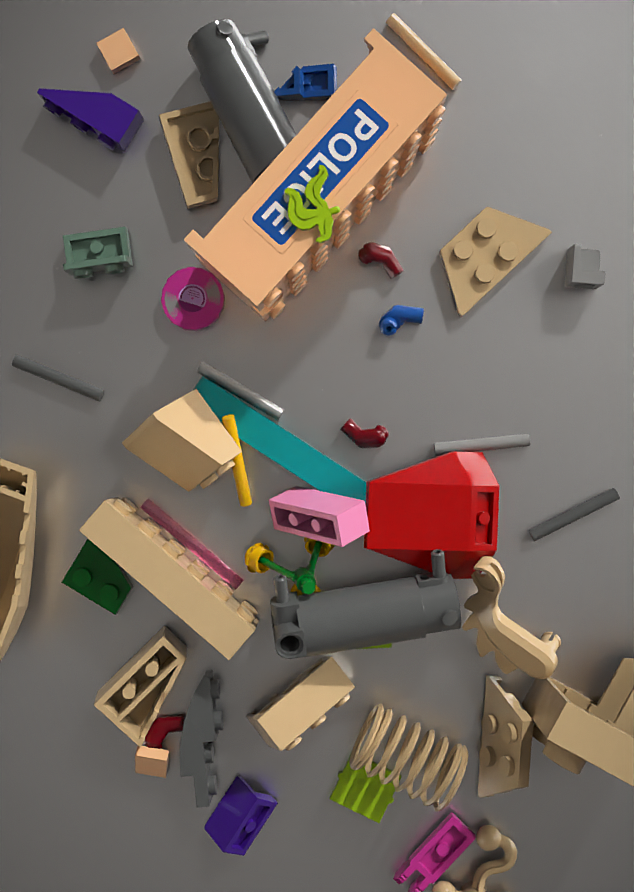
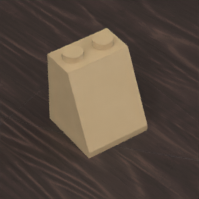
M197 389L152 413L122 442L127 450L188 492L198 485L203 489L208 487L218 479L215 473L217 472L221 476L235 466L232 459L242 452Z

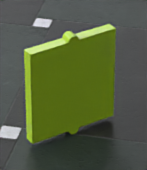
M349 756L343 771L338 772L339 779L331 793L330 800L380 823L388 804L394 801L393 794L395 788L393 781L382 785L379 773L376 776L367 777L365 766L359 770L351 769ZM372 761L371 771L378 765V763ZM385 769V778L391 774L392 770Z

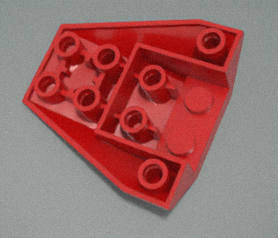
M451 451L367 481L365 505L370 531L364 534V548L428 572H433L431 552L439 549L444 552L447 574H451L453 579H472L471 575L475 571L473 568L483 556L493 557L497 551L500 486L483 452Z

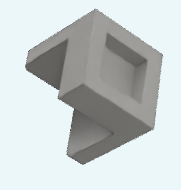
M573 244L568 249L565 287L597 289L604 285L605 271H599V250L581 249V244Z

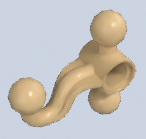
M492 825L482 826L476 834L477 844L486 851H493L501 847L505 852L504 857L481 864L474 874L473 881L465 883L460 891L456 890L448 881H439L434 885L432 892H486L485 883L488 876L506 872L514 866L517 859V849L514 842L509 837L500 834L496 827Z

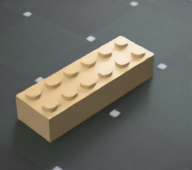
M115 497L104 500L79 531L224 657L230 660L257 627L259 619L256 617L258 612L246 601L240 603L232 596L234 591L221 580L216 582L207 575L210 570L197 559L192 562L184 555L185 548L176 540L171 538L168 541L160 534L162 531L161 527L150 518L144 520L136 513L138 508L125 497L122 499Z

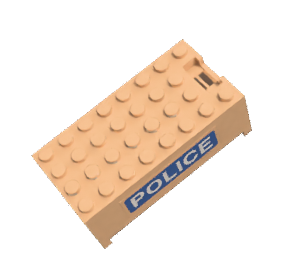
M374 28L364 38V42L369 49V55L204 239L195 230H192L184 238L188 247L196 253V258L265 322L269 317L274 320L286 307L283 303L291 293L296 296L307 284L305 279L312 269L318 272L329 259L327 255L333 246L338 249L348 239L350 227L355 222L360 225L371 212L370 207L377 198L379 201H382L392 189L391 184L395 180L394 178L397 175L402 178L414 164L412 161L417 153L421 152L424 154L434 143V136L439 131L437 127L442 122L441 117L446 111L443 106L447 94ZM319 165H324L329 176L321 189L320 196L327 202L329 209L338 206L340 207V212L332 215L334 223L330 240L320 244L316 242V239L321 236L318 229L319 226L316 225L313 229L302 231L290 222L288 217L290 196L286 195L284 191L286 188L295 189L300 193L304 208L317 209L306 198L305 188L310 179L318 175Z

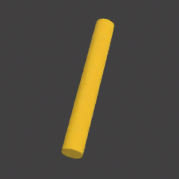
M232 414L223 416V426L241 449L235 416ZM241 452L232 459L235 463L232 470L240 506L246 507L252 504Z

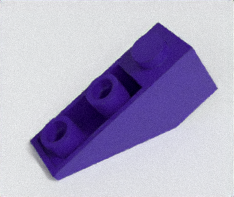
M40 88L37 91L38 95L45 102L43 105L45 109L57 117H60L62 113L72 119L70 124L87 134L88 130L97 134V140L111 150H114L116 146L125 152L144 122V118L138 109L112 93Z

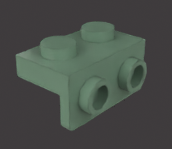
M126 227L63 235L66 257L63 269L68 274L74 275L75 279L93 277V272L104 270L106 274H119L125 272V267L133 266L128 229Z

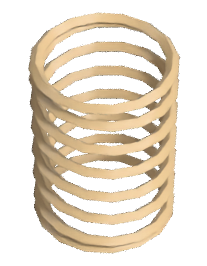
M382 703L376 705L365 720L354 744L349 760L351 769L359 770L365 766L367 777H373L379 773L382 785L393 781L396 792L407 788L410 799H415L421 795L424 806L433 804L435 812L443 810L454 797L465 773L468 762L466 746H462L459 743L451 749L440 772L434 795L427 800V788L438 773L449 746L448 737L441 738L435 746L427 764L422 785L413 793V781L429 755L435 738L434 730L427 731L422 738L413 758L409 775L399 786L400 771L415 747L421 726L417 722L411 727L400 750L394 770L385 778L387 762L401 739L407 718L406 715H403L398 719L390 734L382 759L371 771L374 753L382 741L393 716L392 708L387 709L384 713ZM375 718V721H374L373 726H372V728H371V731H370V733H369V735H368V738H367V740H366V742H365V744H364L362 750H361L360 753H359L360 746H361L362 741H363V739H364V737H365V735H366V732H367V730L369 729V727H370V725H371L373 719ZM460 763V767L457 772L456 778L448 794L446 795L442 803L439 805V798L446 791Z

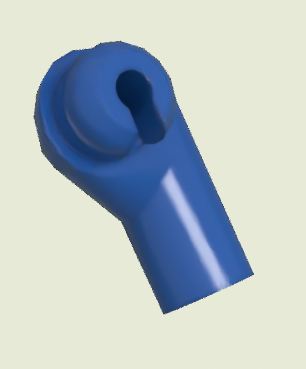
M403 305L393 306L379 321L381 332L384 335L390 336L395 334L405 322L422 324L424 308Z

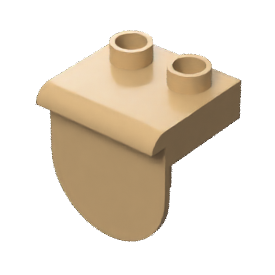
M622 658L598 703L551 677L547 679L535 678L522 702V706L535 722L532 737L545 745L542 751L543 754L556 764L575 774H580L585 763L588 761L634 787V658Z

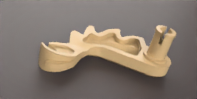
M483 556L473 569L475 571L471 575L473 582L478 588V592L470 596L464 603V608L473 613L463 624V630L478 629L476 644L479 656L484 657L489 652L495 651L497 665L503 673L508 674L516 669H520L536 679L549 678L558 665V658L555 653L561 646L560 637L556 634L553 640L550 641L549 639L553 632H545L539 640L501 612L498 606V598L505 583L504 570L496 559L490 556Z

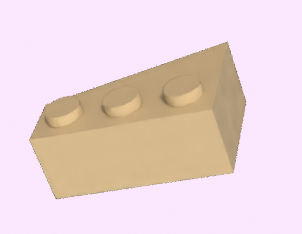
M332 656L321 658L292 681L293 683L281 694L278 695L276 693L270 697V703L257 714L252 711L246 716L269 747L279 751L283 749L291 750L302 740L300 735L306 729L318 727L327 718L325 713L333 706L338 708L351 697L349 692L355 686Z

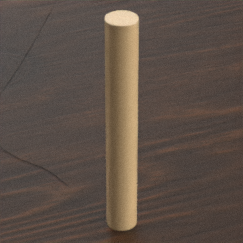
M395 13L387 19L386 24L452 90L460 84L462 80Z

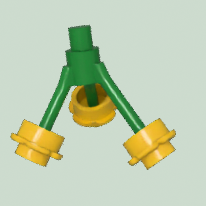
M304 537L305 548L311 554L309 564L306 568L300 567L295 571H290L273 562L274 554L267 545L256 543L246 551L245 564L248 565L247 570L251 573H265L270 568L286 576L294 582L291 592L297 591V595L321 592L314 578L318 557L328 555L335 545Z

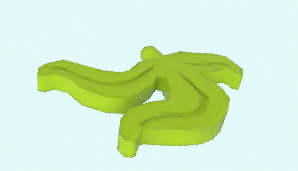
M319 165L318 175L310 179L305 188L306 198L317 209L304 208L300 193L295 189L286 188L284 191L286 195L290 196L288 203L290 222L302 231L313 229L316 225L319 226L318 229L321 236L316 239V242L320 244L330 240L334 223L332 215L340 212V207L338 206L329 209L327 202L320 196L321 189L329 176L324 165Z

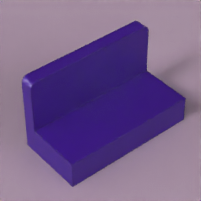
M237 776L205 824L204 829L222 852L244 856L278 803L271 795L255 792L242 777Z

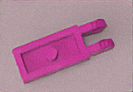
M451 812L409 856V860L402 864L393 879L398 884H402L417 869L421 874L410 885L408 892H423L430 883L434 884L475 840V833Z

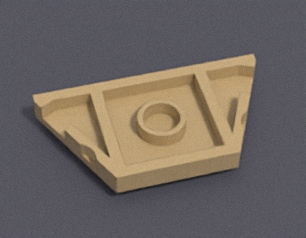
M490 207L482 210L439 252L447 272L450 290H452L455 299L457 314L462 317L552 232L545 227Z
M486 675L484 713L481 721L482 741L479 751L478 797L480 798L492 797L495 794L529 787L533 720L526 710L520 707L519 701L513 693L504 692L500 686L502 679L498 675Z

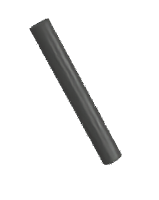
M16 355L12 361L13 367L100 402L104 395L103 389L20 355Z
M612 488L530 529V536L535 542L619 500V494L615 488Z

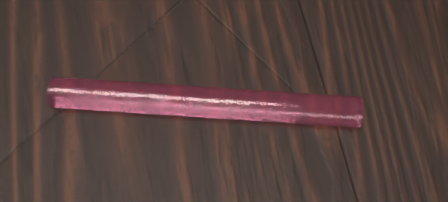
M149 498L142 504L140 508L235 590L244 581Z

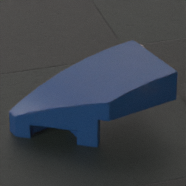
M334 63L303 66L301 69L296 66L291 71L292 76L281 88L277 87L274 92L280 100H328L337 90V67Z

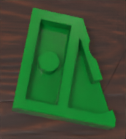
M89 539L86 540L61 582L114 615L119 612L134 587L119 565Z

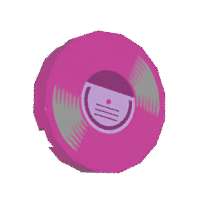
M187 267L176 271L167 279L162 289L161 303L164 313L173 324L184 330L198 331L209 327L219 319L224 309L225 295L220 282L212 273L203 268Z

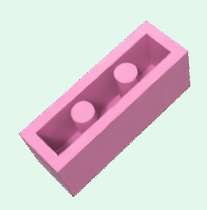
M295 486L269 499L275 530L340 547L347 545L370 531L364 500Z

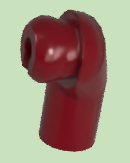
M369 242L364 244L363 248L358 252V257L364 264L371 263L372 261L381 263L390 279L404 271L395 254L388 246Z
M351 418L340 429L360 448H378L385 444L389 436L388 430L382 425H377L374 429H362Z
M185 716L155 719L143 744L148 748L161 749L162 742L168 733L183 731Z

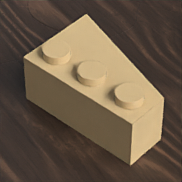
M164 625L97 691L94 706L140 748L187 658V646Z

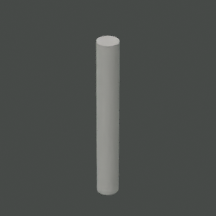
M202 362L199 366L198 374L274 419L279 420L284 412V409L210 365Z
M529 434L434 443V453L436 456L451 451L476 452L530 446Z

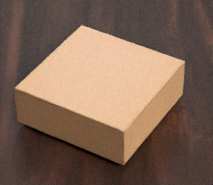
M124 28L96 43L113 74L140 60Z
M137 746L135 773L166 778L169 768V751L145 746L140 748Z

